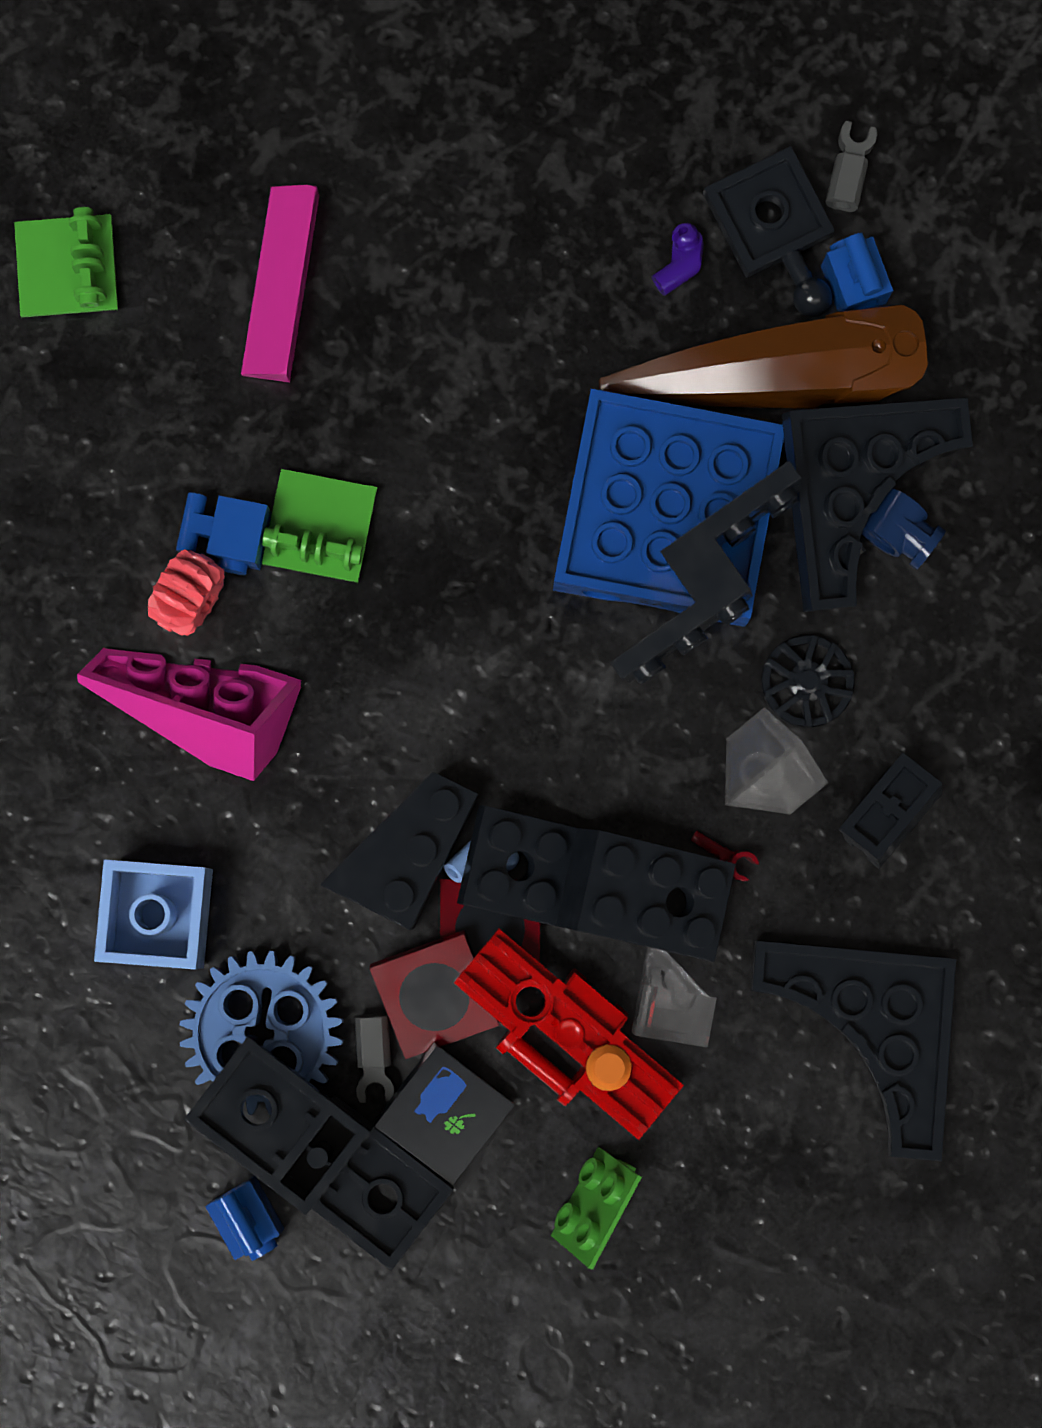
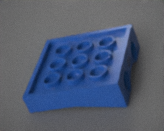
M591 389L553 591L606 601L647 605L681 613L689 608L695 601L660 551L778 469L784 440L783 425ZM770 513L754 522L757 531L745 541L731 548L728 542L721 546L751 589L753 595L752 598L746 601L750 610L732 622V625L745 627L751 619Z

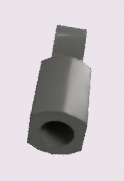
M849 121L844 123L839 133L838 143L843 153H839L835 159L826 205L830 208L853 212L859 207L868 168V160L864 156L872 150L876 142L877 130L875 127H870L866 140L857 143L850 137L852 122Z
M370 1013L356 1015L354 1019L357 1067L363 1068L364 1073L359 1079L356 1088L357 1098L360 1103H366L367 1086L370 1083L378 1082L385 1089V1100L387 1102L395 1092L394 1081L386 1072V1067L391 1065L388 1014Z

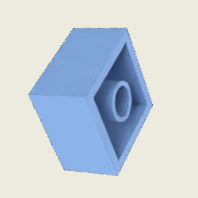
M104 860L94 961L204 969L213 869Z

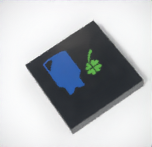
M434 1042L372 1123L377 1129L453 1185L507 1116L514 1104Z

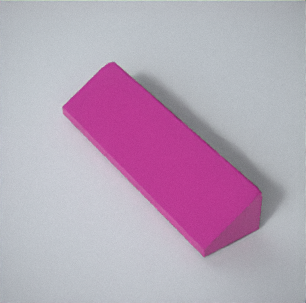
M317 186L271 187L241 371L242 376L290 383L319 202Z

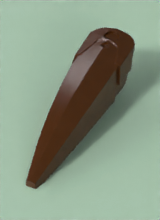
M904 305L835 312L826 315L824 319L742 334L659 357L600 378L599 389L676 405L711 407L817 408L823 404L878 402L891 394L910 389L923 377L928 365L923 321L916 311Z

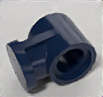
M892 488L876 512L870 514L862 535L877 548L891 556L899 557L903 553L911 559L909 565L917 570L940 542L946 530L939 524L936 528L926 522L928 518L927 512L912 498Z

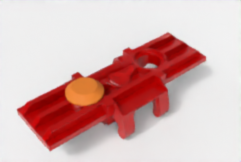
M498 929L453 982L508 1029L495 1048L502 1054L510 1053L558 1094L556 1100L563 1106H566L581 1091L639 1140L684 1085L620 1031L627 1021L629 1013L617 1003L612 1005L586 983L587 978L581 972L573 968L563 983L502 930ZM526 987L540 989L545 999L540 1010L532 1015H523L516 1006L518 993ZM531 1025L539 1028L581 1064L580 1069L571 1079L522 1038Z

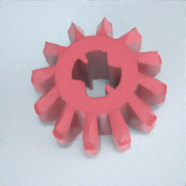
M186 549L182 550L175 558L169 561L168 566L160 573L159 580L153 586V593L148 599V616L155 620L157 625L169 632L173 631L181 636H188L194 633L197 627L203 624L206 616L211 613L213 605L219 599V592L224 586V569L216 565L214 560L204 554Z

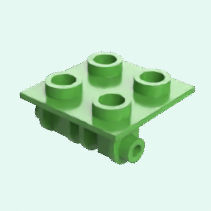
M78 207L73 210L74 216L69 218L14 222L21 318L118 310L111 214L93 216L92 208Z
M281 469L270 526L265 528L262 546L265 547L262 565L358 583L377 487Z
M600 1147L597 1148L593 1157L588 1159L583 1165L579 1174V1183L569 1202L564 1204L557 1213L555 1228L551 1234V1237L591 1270H593L642 1178L635 1173L636 1168L621 1159L617 1160Z

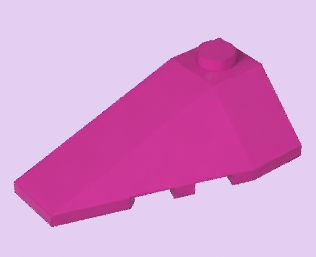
M103 648L77 674L78 683L202 762L252 781L259 776L277 754L301 689V680L257 665L240 664L239 671L211 668V660L194 659L193 665L166 663L165 658L160 654Z

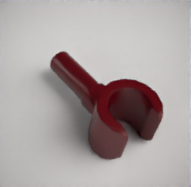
M696 831L690 840L716 856L719 860L736 864L739 858L745 857L751 863L759 865V861L754 854L743 850L732 851L699 831ZM736 869L734 870V879L740 881L749 880L745 876L739 875Z

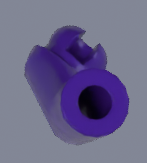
M691 223L680 224L673 230L671 263L651 276L655 286L663 296H666L695 276L702 267L703 237Z

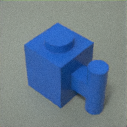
M857 233L832 244L829 247L830 251L826 253L821 264V269L831 289L832 299L837 312L885 305L893 289L874 238L865 239L863 233Z
M188 493L176 551L181 552L186 549L196 552L199 537L209 538L206 553L212 560L218 562V566L223 568L224 572L246 575L247 568L261 570L265 547L262 546L265 528L270 526L272 516L268 505L218 496L213 517L204 515L207 496Z
M256 1176L215 1198L205 1206L234 1260L243 1255H248L251 1261L278 1246L274 1238L280 1235L285 1228Z

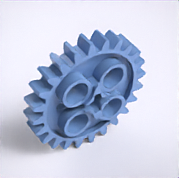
M255 951L248 952L246 966L242 967L235 956H231L228 958L230 972L227 974L217 967H212L210 972L215 983L212 986L201 981L195 984L198 991L204 996L202 1000H186L185 1002L189 1009L196 1012L195 1018L180 1021L181 1026L193 1030V1037L181 1041L180 1047L194 1048L196 1055L185 1062V1066L194 1067L201 1065L204 1070L198 1076L195 1083L200 1085L209 1080L213 1082L226 1065L222 1059V1049L227 1041L235 1040L242 1044L248 1036H251L257 1042L259 1041L257 1036L250 1035V1028L259 1025L261 1022L262 994L264 988L268 987L272 990V996L268 1008L266 1027L274 1030L275 1035L274 1038L265 1040L263 1046L271 1053L280 1046L290 1048L297 1057V1065L294 1071L308 1082L313 1079L325 1084L329 1078L321 1069L322 1064L337 1065L339 1062L334 1055L328 1052L329 1046H338L344 1043V1039L331 1034V1028L344 1022L343 1018L329 1017L328 1010L339 1002L338 998L323 1000L320 995L328 985L327 980L312 985L309 979L312 976L314 967L308 966L298 974L294 971L296 966L295 956H289L283 966H278L276 951H269L264 964H260ZM236 990L246 991L253 1000L252 1012L246 1018L235 1017L228 1008V1000ZM286 996L296 997L303 1006L302 1018L296 1024H287L278 1015V1004ZM250 1095L246 1099L248 1115L255 1114L259 1103L263 1101L269 1115H271L272 1107L269 1100L263 1095Z

